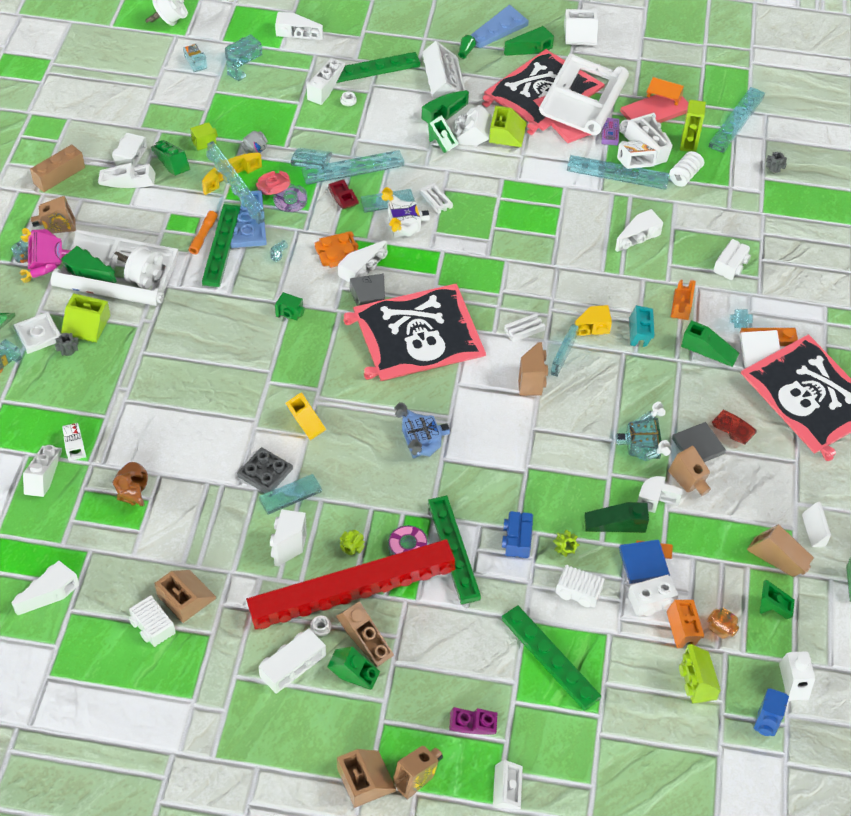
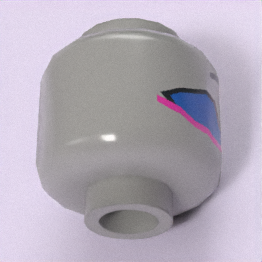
M252 131L243 138L244 145L242 148L247 154L261 153L267 148L266 143L268 140L261 131Z

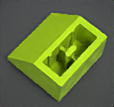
M495 106L490 126L489 143L522 147L527 123L512 108Z
M73 293L65 308L61 333H72L74 338L77 337L78 339L97 343L111 316L108 301Z
M693 644L687 645L686 651L682 656V663L679 664L680 675L685 678L686 695L690 696L692 704L717 700L721 689L709 652Z

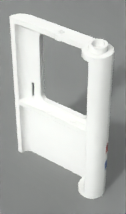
M569 53L539 107L540 113L545 117L586 133L597 135L602 130L629 77V72L621 66L611 70ZM579 70H585L609 80L599 101L569 90Z
M76 230L75 239L70 250L76 246L83 250L86 249L94 258L98 257L104 265H109L113 269H115L118 262V256L114 254L116 251L129 257L136 247L144 245L150 252L157 251L163 256L162 266L165 269L157 288L151 291L73 276L66 271L63 264L61 270L54 269L51 284L56 287L158 306L159 303L163 302L165 288L178 258V249Z

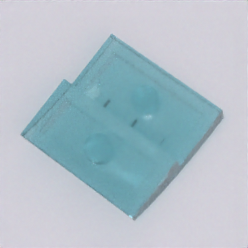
M298 148L291 158V166L324 170L326 164H329L332 151Z

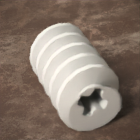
M687 152L670 170L671 181L677 186H685L703 167L704 159L696 152Z

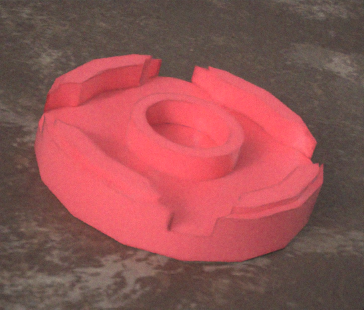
M275 171L265 173L259 177L258 183H256L257 190H262L263 195L280 193L289 187L290 177L283 171H279V173H275Z

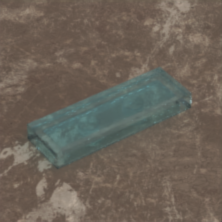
M411 189L393 191V195L400 200L415 202ZM382 193L361 196L364 213L388 209L389 200H382Z
M572 324L553 360L551 375L558 377L577 338V325Z
M311 474L259 496V501L267 515L321 493L322 488L315 476Z

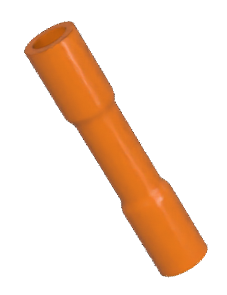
M208 211L198 234L194 237L188 249L190 253L195 255L199 253L204 239L218 217L215 211Z

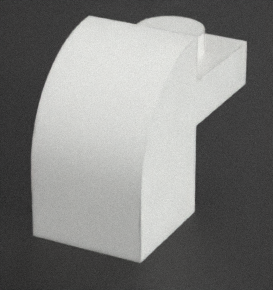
M652 477L643 483L637 502L648 503V511L655 513L659 501L679 506L683 489L674 485L664 484L666 477Z

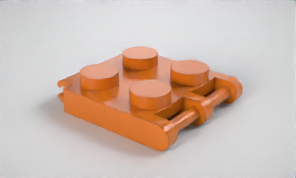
M352 231L319 238V241L314 243L323 266L336 267L349 253L358 250L359 246L353 239L354 234Z

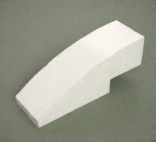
M132 163L100 170L98 183L99 185L117 188L147 187L154 185L156 173L150 164L133 167Z

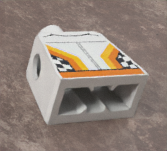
M622 141L619 144L617 159L627 169L652 167L655 165L657 150L641 141Z

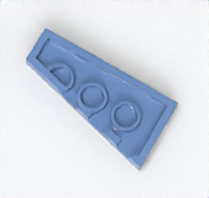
M508 5L472 33L471 36L475 38L476 46L482 48L527 27L529 20L511 5Z
M262 190L244 192L237 225L231 241V248L267 245Z

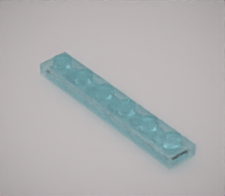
M750 87L712 138L709 147L724 153L761 103L765 92Z
M214 141L207 143L208 151H206V155L210 161H213L217 172H221L225 183H229L232 192L240 198L242 206L248 209L252 219H255L258 224L265 222L264 209Z
M400 150L302 168V175L306 185L403 167L404 159Z
M570 155L567 171L664 190L667 189L670 174L643 168L627 169L622 164Z

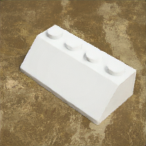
M435 41L422 53L431 89L430 93L436 99L446 94L464 91L465 86L458 57Z

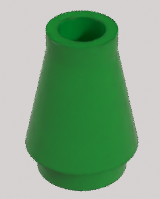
M465 35L462 37L458 52L460 58L465 59L476 46V40L473 36Z

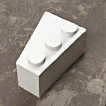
M655 113L629 120L624 136L629 141H641L656 149L655 165L667 162L673 145L666 133L662 132L660 122H657L655 119Z

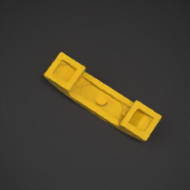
M248 153L239 155L215 166L202 180L203 193L207 195L219 189V182L243 170L249 174L261 168V154Z

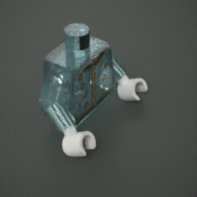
M661 402L654 403L652 406L653 411L650 410L628 423L626 433H616V444L627 445L630 456H636L644 461L660 459L661 453L665 456L670 455L671 451L669 448L671 445L667 440L662 441L659 420L655 417L656 415L659 417L665 415L666 411L662 408L663 404Z

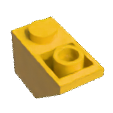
M590 306L575 321L574 336L610 334L612 319L609 306Z
M302 392L286 402L289 410L310 440L327 430Z

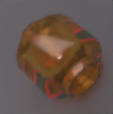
M724 607L720 609L715 608L706 621L708 622V629L722 639L727 638L729 635L733 637L739 630L737 625L738 617Z

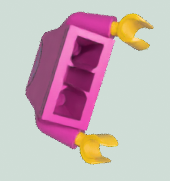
M27 228L22 229V233L26 236L20 237L22 241L28 242V269H31L30 272L27 270L20 271L21 275L27 274V277L21 279L22 282L28 283L31 277L36 278L54 271L61 264V258L71 251L62 249V240L47 229H37L31 232Z

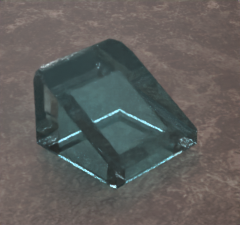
M226 61L227 74L237 81L246 77V74L230 61Z

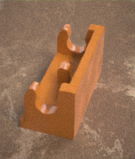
M653 77L647 89V97L650 98L652 94L675 100L674 105L678 106L683 95L684 86Z
M683 280L679 281L678 287L674 292L671 317L689 320L696 281L690 280L687 287L683 286Z
M674 600L666 613L676 648H683L687 642L696 645L701 638H704V633L694 600Z

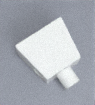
M807 651L786 653L780 661L779 667L785 692L789 696L788 701L808 700L815 681L810 655Z

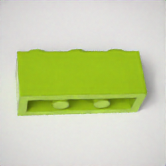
M689 99L681 136V151H697L705 116L706 102Z

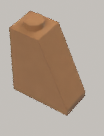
M779 524L757 535L747 548L750 553L792 577L807 573L811 568L810 563L814 559Z

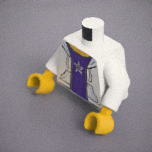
M389 187L383 189L382 200H389V225L391 226L394 238L404 235L410 237L421 230V221L430 220L429 211H419L416 202L400 200L393 195V191Z

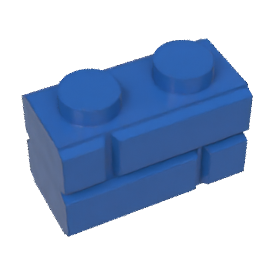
M510 511L508 519H504L503 531H507V536H503L502 548H506V556L530 557L533 526L532 513Z
M771 688L767 689L758 710L754 725L755 731L764 736L776 735L789 699L786 693Z

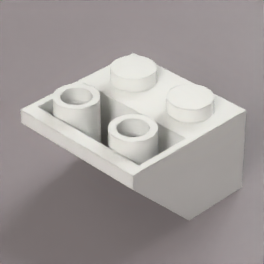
M566 9L564 19L565 44L597 45V10Z
M481 105L471 108L467 113L456 118L452 133L459 144L478 146L489 139L493 116Z
M281 509L280 516L276 517L274 523L276 532L270 538V546H272L271 557L274 558V566L279 567L303 553L307 537L306 513Z

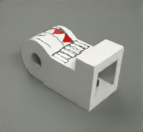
M78 423L62 426L68 460L85 458L86 454ZM81 449L77 454L70 453L72 450Z

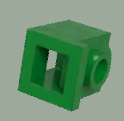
M285 292L281 294L275 303V315L278 318L282 315L297 321L299 317L303 316L305 311L302 298Z

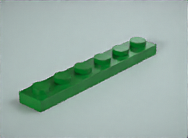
M416 52L345 65L336 83L420 67V60Z
M223 204L202 278V286H221L231 249V241L234 236V229L237 225L238 214L240 213V206Z
M448 496L428 499V506L439 540L447 539L455 558V570L450 573L460 604L480 601L481 594Z
M519 605L502 615L501 620L583 711H586L601 700V694Z

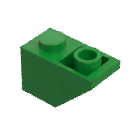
M352 646L335 649L327 666L340 679L369 690L373 689L381 672Z

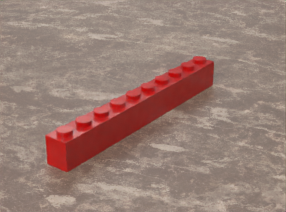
M447 539L249 597L246 600L254 629H265L276 623H285L296 617H305L313 612L325 611L333 606L349 604L353 600L369 598L373 594L389 592L393 588L409 586L413 582L429 580L433 576L448 574L455 570V558Z

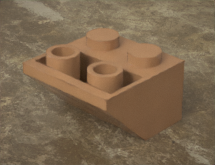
M538 342L521 357L518 377L520 396L542 395L543 388H546L548 365L544 364V361H546V350H543L542 342Z
M191 570L170 571L154 583L157 597L182 623L216 599V596Z
M356 749L337 757V770L354 808L396 791V787L378 750Z

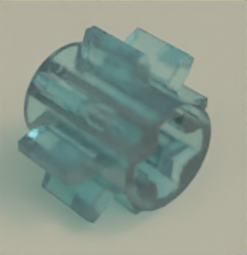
M735 309L734 314H730V323H734V328H748V323H753V314H748V309Z

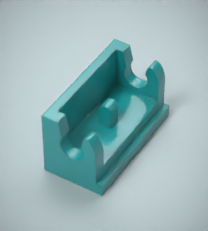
M636 305L629 317L630 346H636L638 341L643 340V347H645L651 339H654V315L652 308Z

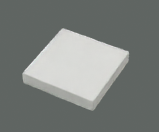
M49 312L13 325L27 354L55 344V339L61 335Z
M777 330L740 333L745 369L780 350Z

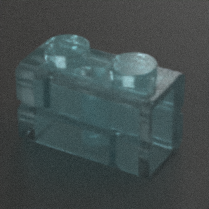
M251 34L225 47L226 60L232 63L236 69L263 55L261 42Z

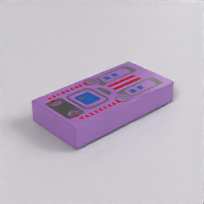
M607 118L602 128L601 144L618 146L619 119Z

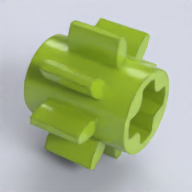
M357 530L344 531L339 538L341 540L340 548L348 555H355L356 552L360 554L365 547L363 545L365 543L364 536Z
M568 530L561 534L557 533V537L553 540L557 546L554 550L558 553L561 552L565 557H567L568 553L575 554L576 548L580 545L576 542L578 536L574 533L571 534Z

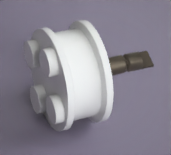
M152 0L157 12L145 21L146 23L149 21L153 23L161 17L167 24L174 26L178 19L187 17L188 11L183 3L184 0Z
M144 245L136 247L129 257L117 251L114 253L118 256V260L126 263L124 278L127 282L137 283L140 288L147 289L156 280L160 279L163 261L161 253L157 251L150 252Z

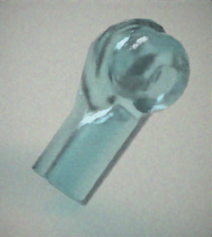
M282 240L271 247L270 257L273 261L281 260V252L288 247L286 241Z

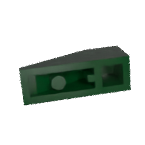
M626 502L585 512L586 532L646 533L649 522L648 503Z

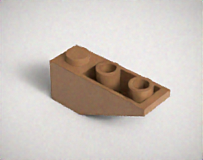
M360 601L336 616L346 633L376 667L394 656Z

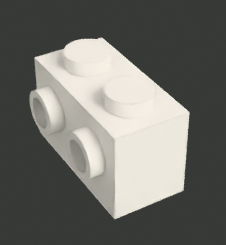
M669 575L630 585L628 599L637 617L642 615L649 616L655 611L668 610L673 601L678 599V593Z

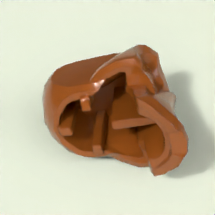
M129 462L117 472L112 483L118 493V501L127 502L131 505H136V503L139 506L145 505L141 492L147 485L148 473L141 464Z

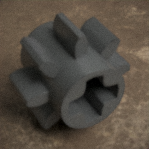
M773 152L772 156H767L766 167L771 172L778 173L781 169L786 168L787 157H784L781 152Z
M62 333L59 338L55 339L56 351H61L62 356H70L75 351H78V338H73L72 333Z

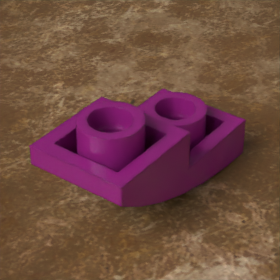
M453 707L450 712L449 731L494 735L497 733L498 713L479 708L475 711H469Z

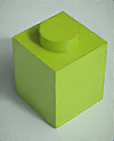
M209 122L190 128L191 140L198 151L216 145L218 134Z

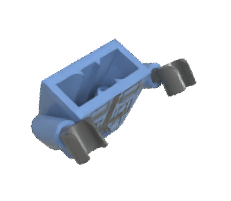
M399 402L394 407L397 410L395 412L396 417H403L402 432L412 458H417L421 455L430 457L441 447L442 436L450 434L449 425L447 423L437 425L432 415L416 414L408 410L407 406L402 402Z

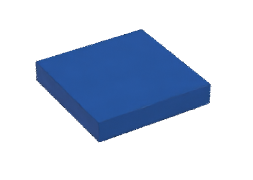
M659 539L619 546L629 584L644 582L665 575L670 576Z

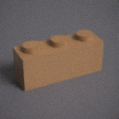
M71 144L30 168L33 184L41 191L46 192L85 168L83 154Z

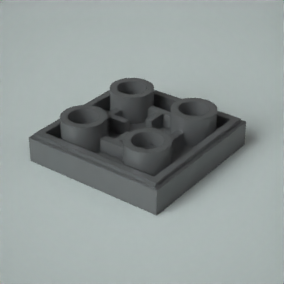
M706 422L675 433L672 436V440L681 452L694 446L704 462L724 455L726 449Z
M261 447L239 470L237 476L265 494L270 495L293 470V465Z

